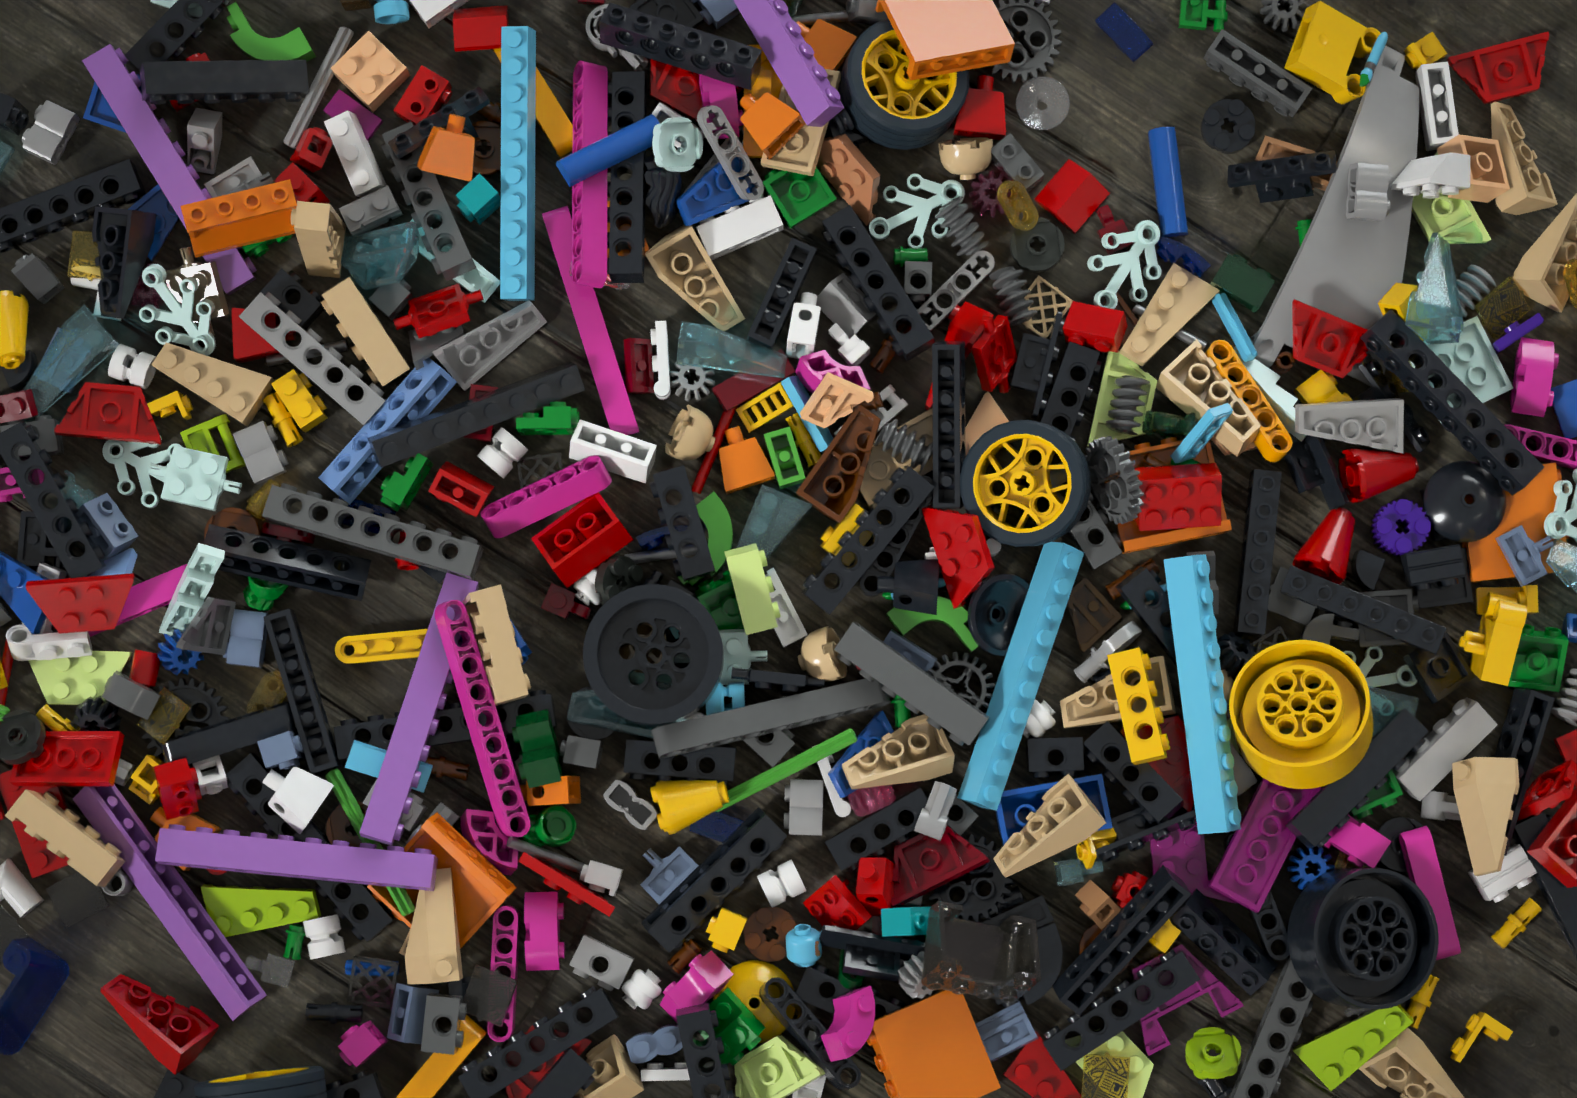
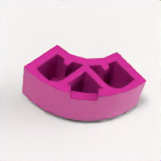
M699 74L702 107L714 105L721 108L736 136L739 137V126L744 125L740 120L743 111L742 109L738 110L736 88H739V86ZM708 113L709 117L706 121L707 123H713L712 119L715 117V114ZM722 126L716 127L717 129H716V130H712V133H714V132L717 131V130L722 129ZM721 134L718 139L729 137L726 134Z
M1521 337L1515 356L1513 389L1510 393L1511 412L1544 417L1546 408L1552 406L1554 392L1551 391L1553 370H1556L1559 362V354L1554 353V342Z
M826 350L800 356L795 373L801 383L812 394L827 372L870 390L861 366L839 364L829 356Z
M466 809L461 816L463 837L502 874L511 876L517 869L518 850L507 847L509 838L500 832L495 823L494 813Z
M1350 816V819L1341 828L1338 829L1335 826L1328 833L1331 838L1323 846L1327 849L1333 846L1349 856L1347 860L1359 868H1362L1363 865L1375 868L1391 841L1365 823H1359Z
M525 892L524 923L526 936L524 943L526 971L559 970L560 959H565V942H560L559 919H564V903H559L558 892Z
M712 950L705 956L701 954L696 956L689 963L690 969L678 983L672 982L663 991L665 996L660 1006L676 1023V1009L707 1003L713 996L720 993L734 975Z
M871 986L855 989L832 999L835 1009L833 1022L829 1029L821 1035L830 1062L847 1059L862 1048L870 1036L875 1019V999Z

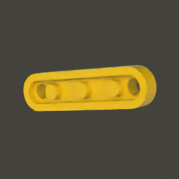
M428 629L346 636L336 643L335 655L341 662L346 664L418 658ZM352 645L355 651L352 655L348 656L345 649Z

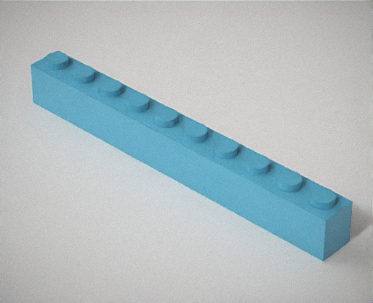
M529 26L501 27L500 299L507 301H535L536 31Z
M1061 542L1044 544L992 694L993 697H991L986 712L989 719L979 732L957 797L977 807L995 811L998 809L1084 552Z
M1206 554L1164 559L1198 834L1240 830L1241 812L1238 809V786L1234 779V757L1231 754L1230 747L1231 731L1227 723V702L1223 692L1224 676L1220 668V647L1216 636L1217 621L1213 613V592L1209 581L1210 566Z

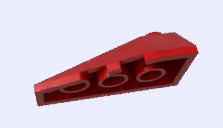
M966 301L962 307L956 305L948 318L951 322L945 341H965V359L972 351L974 343L984 333L985 328L982 316L990 313ZM932 385L925 405L927 411L933 406Z
M120 974L101 987L100 992L150 1053L174 1075L195 1061L219 1028V1025L200 1009L193 1006L187 1008L175 1002L176 998L169 995L166 998L152 992L151 987Z

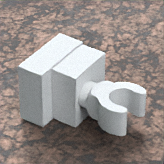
M837 323L828 330L829 335L841 345L838 353L849 366H857L870 354V347L863 340L861 341L856 335L849 339Z

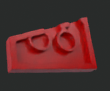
M1036 1030L1038 1039L1023 1046L1003 1073L1005 1077L1033 1098H1082L1064 1070L1060 1071L1043 1045V1039Z

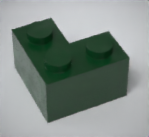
M545 709L516 716V726L512 727V733L515 743L520 742L522 751H519L521 763L518 764L522 780L527 779L529 788L562 781V757L559 756L560 749L549 710Z

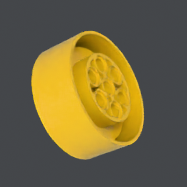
M1293 640L1275 644L1251 658L1243 666L1233 683L1229 699V710L1237 746L1246 763L1258 775L1269 782L1293 789L1322 787L1349 774L1365 756L1372 740L1374 723L1369 688L1360 668L1349 656L1337 648L1311 640ZM1312 683L1320 685L1315 689L1308 688ZM1283 685H1291V686H1292V687H1291L1290 689H1288V690H1281V689H1280V687H1282ZM1328 704L1335 706L1331 710L1323 709V707ZM1298 706H1305V707H1307V708H1306L1305 710H1303V711H1295V710H1294V709H1295L1296 707H1298ZM1271 707L1278 708L1276 712H1267V709ZM1313 727L1321 728L1317 733L1309 732ZM1286 728L1293 729L1289 734L1281 733Z

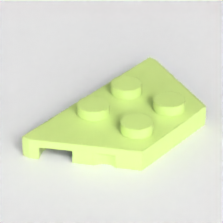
M1420 193L1417 196H1413L1412 213L1429 244L1487 243L1491 240L1469 200L1448 198V195H1443L1442 193L1439 194V198L1434 199L1423 198V194Z
M1119 351L1118 353L1107 352L1087 447H1089V443L1093 442V440L1104 436H1111L1112 439L1116 438L1120 441L1146 434L1157 380L1149 373L1144 372L1138 364L1120 354ZM1125 375L1150 381L1149 385L1141 386V389L1148 392L1147 395L1139 396L1138 398L1145 402V406L1136 407V410L1143 413V416L1134 417V420L1141 425L1131 430L1138 435L1118 433L1105 426L1106 421L1114 420L1108 416V411L1115 409L1110 405V401L1118 399L1112 394L1114 389L1120 388L1115 385V380L1123 378L1122 376Z
M92 651V655L28 661L47 704L79 705L90 696L94 699L100 695L102 697L107 680L113 676L116 670L119 672L123 671L126 663L132 657V652Z
M1123 1031L1076 1061L1079 1067L1087 1074L1096 1066H1098L1097 1068H1103L1104 1066L1106 1068V1062L1108 1064L1110 1062L1118 1070L1117 1064L1122 1067L1121 1063H1119L1120 1060L1118 1059L1114 1062L1112 1059L1120 1058L1126 1072H1128L1126 1074L1127 1079L1105 1070L1098 1084L1102 1091L1117 1098H1121L1126 1085L1127 1089L1123 1095L1124 1098H1143L1154 1066ZM1078 1035L1065 1039V1042L1070 1046H1075L1080 1042L1081 1037ZM1096 1057L1101 1060L1098 1063L1096 1061L1095 1065H1090V1068L1086 1065L1087 1063L1091 1064V1061L1095 1060ZM1123 1068L1117 1071V1073L1120 1075L1124 1073ZM1096 1072L1092 1075L1098 1077L1102 1075V1072ZM1113 1082H1116L1124 1086L1119 1096L1111 1093L1114 1092L1116 1094H1119L1121 1090L1120 1087L1119 1091L1115 1092V1084L1113 1085L1111 1092H1109Z
M782 1035L776 1036L744 1055L734 1065L737 1078L735 1085L736 1097L785 1098L823 1076L825 1072Z

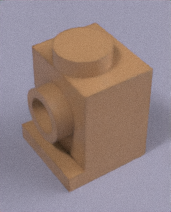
M1089 880L1075 894L1077 899L1082 902L1079 908L1101 930L1121 911L1113 900L1092 880Z

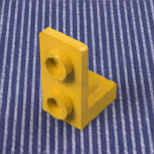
M1538 585L1479 587L1476 589L1477 615L1483 614L1485 599L1489 592L1517 598V604L1527 606V615L1538 613Z
M1479 1011L1477 1015L1473 1014L1465 1026L1468 1030L1463 1038L1458 1037L1452 1045L1451 1051L1453 1053L1450 1058L1460 1063L1483 1027L1485 1028L1483 1033L1495 1041H1498L1499 1038L1508 1041L1513 1031L1488 1014Z

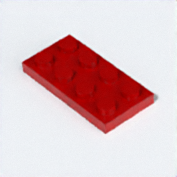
M46 731L42 754L25 763L13 765L9 782L14 786L113 787L125 735L120 731Z
M12 770L0 774V790L8 811L25 789L44 794L47 791L60 801L57 804L64 811L68 808L60 786H14L9 782ZM15 820L12 822L32 879L68 866L67 861L69 858L65 856L63 859L47 849L46 844L48 841H40L26 833L24 829L27 825L23 822Z

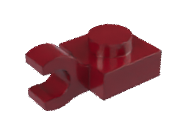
M1108 204L1096 211L1104 227L1097 231L1101 240L1106 233L1121 234L1129 232L1123 219L1114 221ZM1109 236L1108 244L1112 246L1114 239L1112 236ZM1134 242L1122 243L1117 248L1106 249L1108 255H1112L1134 244Z
M551 583L541 606V609L564 619L568 618L570 612L588 619L591 612L590 608L575 602L576 593Z

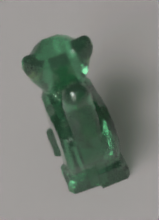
M1147 411L1145 421H1143L1142 432L1148 434L1160 433L1163 437L1181 436L1182 434L1187 436L1199 420L1193 412L1183 417L1165 412Z

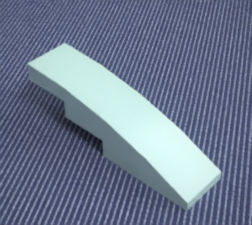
M412 219L400 233L399 237L431 262L435 255L432 250L427 252L421 236H424L425 232L422 227L417 229ZM447 244L443 246L441 251H449L452 248V245ZM473 259L476 269L453 278V280L470 293L480 289L484 298L482 302L485 303L500 285V280Z
M1235 346V352L1286 430L1302 442L1306 435L1295 432V408L1293 406L1298 399L1276 385L1281 377L1256 359L1247 362L1243 361Z
M198 543L176 587L161 623L159 633L172 636L174 628L179 629L180 632L184 628L187 629L214 584V576L224 560V550Z

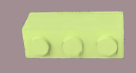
M755 543L724 551L745 634L749 635L778 627L776 619L780 618L781 615L777 602L772 603L770 593L774 592L771 576L765 577L763 567L768 566L764 550L759 551Z

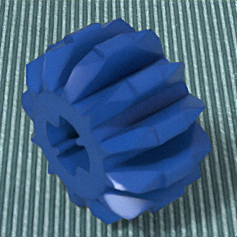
M174 628L172 636L164 634L166 642L158 643L161 651L157 653V656L162 661V666L176 675L181 671L188 675L189 668L198 669L196 662L204 660L201 652L176 648L177 642L186 628L182 632Z
M1306 847V853L1302 848H1297L1296 853L1299 858L1289 856V860L1295 863V867H1287V871L1296 872L1295 875L1291 876L1290 881L1296 882L1300 879L1298 888L1301 890L1314 879L1326 873L1327 870L1335 869L1334 865H1326L1325 863L1332 858L1330 854L1321 857L1323 853L1322 847H1318L1315 852L1313 848L1308 849ZM1307 862L1316 864V869H1313L1316 871L1314 874L1305 872V868H1308L1306 866Z

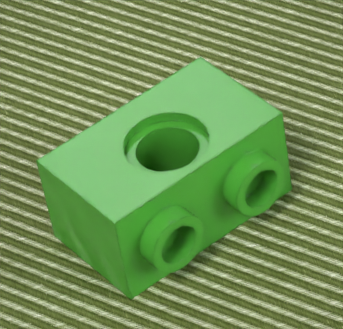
M790 426L764 434L779 489L803 483L806 478Z

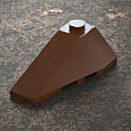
M858 404L796 491L798 497L820 513L841 524L857 501L881 418Z

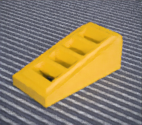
M782 382L736 409L749 433L794 407L781 384ZM778 391H780L787 404L782 405L776 395ZM768 397L771 398L777 408L774 412L766 400ZM759 402L761 403V405L767 413V416L763 417L758 406L756 405ZM751 408L758 419L756 423L753 422L747 409Z

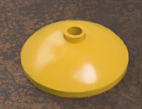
M759 960L741 962L730 968L734 975L720 993L714 996V1000L728 987L766 1027L759 1035L762 1039L759 1043L767 1042L779 1036L785 1031V1027L763 1003L759 992L765 982L775 977L782 978L794 991L787 975L775 965ZM769 985V995L773 998H779V988L776 985ZM751 998H757L760 1001V1005L757 1008H752L749 1005ZM788 1006L786 1014L792 1019L795 1007Z

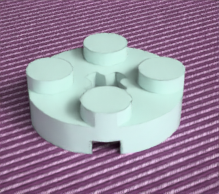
M671 117L655 125L652 147L657 166L663 167L670 172H685L694 167L692 165L696 159H700L703 151V139L699 129L694 128L690 123L692 122L685 117ZM675 139L681 142V147H678L677 150L674 146Z

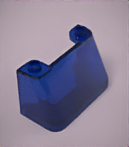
M30 937L13 939L3 955L5 968L16 976L0 998V1054L13 1055L23 1047L69 975V966L64 959Z

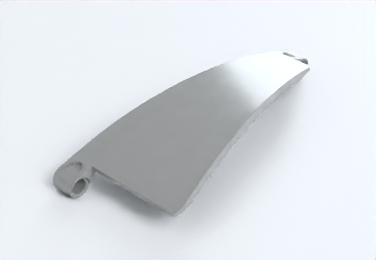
M1386 45L1373 71L1372 80L1366 85L1365 93L1361 98L1349 134L1336 164V172L1331 176L1305 238L1269 309L1265 321L1257 333L1250 338L1258 353L1255 359L1268 368L1272 366L1284 344L1293 348L1292 302L1294 299L1368 330L1383 316L1378 302L1396 282L1402 283L1413 196H1404L1403 191L1391 190L1390 186L1387 190L1390 212L1385 220L1375 222L1346 218L1350 164L1358 162L1388 165L1393 183L1410 161L1417 158L1419 87L1400 77L1405 55ZM1368 350L1366 354H1370L1373 359L1380 363L1383 374H1385L1386 367L1384 362L1375 353ZM1359 363L1355 364L1347 375L1372 386L1358 367Z

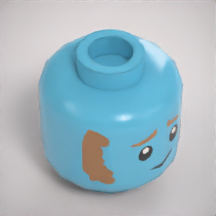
M808 924L796 925L785 937L787 958L798 967L814 965L822 956V945L819 940L820 932L811 928Z

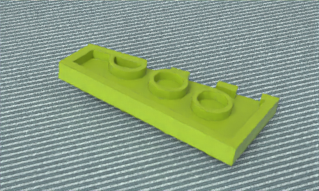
M205 884L201 886L207 913L224 937L317 919L321 916L315 889L245 888L229 885L222 887Z
M1400 1004L1386 1009H1372L1351 1022H1345L1326 1034L1323 1033L1305 1044L1302 1043L1294 1047L1293 1051L1324 1085L1332 1091L1409 1027L1414 1019Z

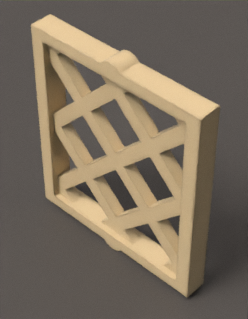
M1038 275L1028 289L1031 292L1037 284L1038 293L1029 294L1024 298L1025 300L1035 297L1039 298L1040 306L1031 308L1029 306L1028 310H1040L1041 320L1032 321L1031 317L1030 320L1022 324L1026 329H1030L1039 337L1047 339L1051 333L1052 326L1047 331L1046 322H1054V318L1045 319L1044 309L1053 308L1055 316L1057 308L1066 307L1063 310V317L1071 307L1073 300L1062 293L1058 287H1054ZM1040 283H1044L1051 288V292L1041 293ZM1059 294L1066 300V303L1056 304L1055 295ZM1052 295L1053 305L1043 306L1042 296ZM1042 323L1043 333L1034 329L1033 324Z

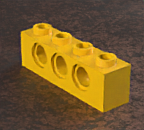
M1134 648L1107 655L1131 762L1134 765L1167 758L1166 750H1170L1167 734H1162L1160 724L1164 723L1161 708L1155 706L1153 698L1158 696L1154 680L1149 681L1147 670L1152 668L1148 653L1143 654L1140 648ZM1134 672L1139 673L1141 676L1140 682L1135 686L1128 685V676ZM1144 699L1147 702L1146 709L1140 713L1134 712L1133 704L1135 701ZM1144 726H1151L1153 728L1152 736L1149 739H1141L1139 736L1140 729Z

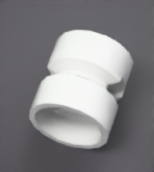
M119 344L110 360L108 376L123 382L129 379L131 385L147 389L156 372V368L151 365L156 356L145 352L137 354L136 349Z
M501 427L492 438L493 444H486L477 457L504 479L513 469L512 462L519 461L528 449Z
M792 859L778 865L775 872L770 869L757 876L771 907L785 902L788 895L795 897L806 892V888Z
M338 914L303 921L305 935L311 939L307 944L310 960L346 952L343 937L338 935V932L341 930Z

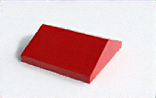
M508 5L454 9L453 34L455 52L501 48V27L508 26Z
M1068 159L1034 200L1071 232L1076 234L1110 193L1090 172Z

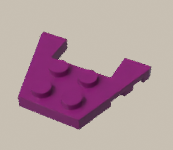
M1197 822L1196 826L1189 830L1181 831L1178 829L1170 832L1171 835L1164 840H1150L1153 875L1164 865L1183 880L1191 893L1198 889L1206 897L1237 903L1208 886L1211 880H1208L1204 834H1198Z
M1182 944L1171 949L1175 953L1179 950L1183 952L1200 980L1140 1019L1145 1050L1148 1056L1171 1045L1157 1019L1208 992L1221 1017L1244 1006ZM1165 953L1133 968V979L1138 978L1136 973L1143 967L1150 964L1153 968L1161 962L1159 957ZM1163 970L1158 975V981L1161 985H1168L1173 979L1170 970ZM1140 985L1135 990L1138 1000H1145L1150 994V990L1146 985Z

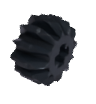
M1231 631L1229 634H1224L1217 639L1220 647V668L1227 671L1228 677L1233 675L1236 678L1243 666L1256 655L1257 648L1251 646V640L1244 639L1242 633L1236 635Z
M101 695L95 699L90 696L76 708V715L73 719V723L78 725L76 731H119V724L122 719L117 714L119 707H112L109 701L104 702Z

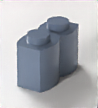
M234 610L230 628V639L227 642L225 655H223V658H227V664L254 668L263 667L268 635L263 617L269 615L268 613Z
M678 1024L662 1026L654 1033L643 1032L636 1034L626 1042L632 1063H644L653 1059L657 1054L670 1055L683 1048Z

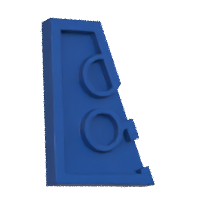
M735 157L731 162V167L737 173L742 170L743 163L740 158ZM718 162L676 200L684 225L690 226L749 200L740 198L722 165ZM745 176L739 177L738 179L743 180L745 179ZM748 184L749 187L746 189V192L753 193L752 188L755 187L754 184Z
M159 184L129 208L130 210L156 214L154 240L147 256L152 262L179 219Z
M0 551V596L32 634H40L46 615L26 590L27 581L50 579Z
M883 710L875 714L858 735L857 742L850 745L828 773L840 798L846 797L857 790L851 789L842 769V764L865 748L874 746L887 733L891 734L894 732Z

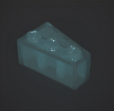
M762 484L736 548L756 543L759 551L764 550L766 560L768 561L783 541L810 512L813 505Z

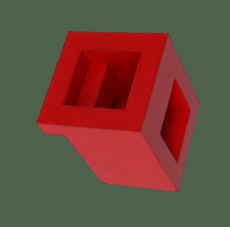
M317 127L309 128L303 132L290 160L311 172L322 169L333 142L328 137L326 131ZM309 145L313 146L314 152L307 149Z

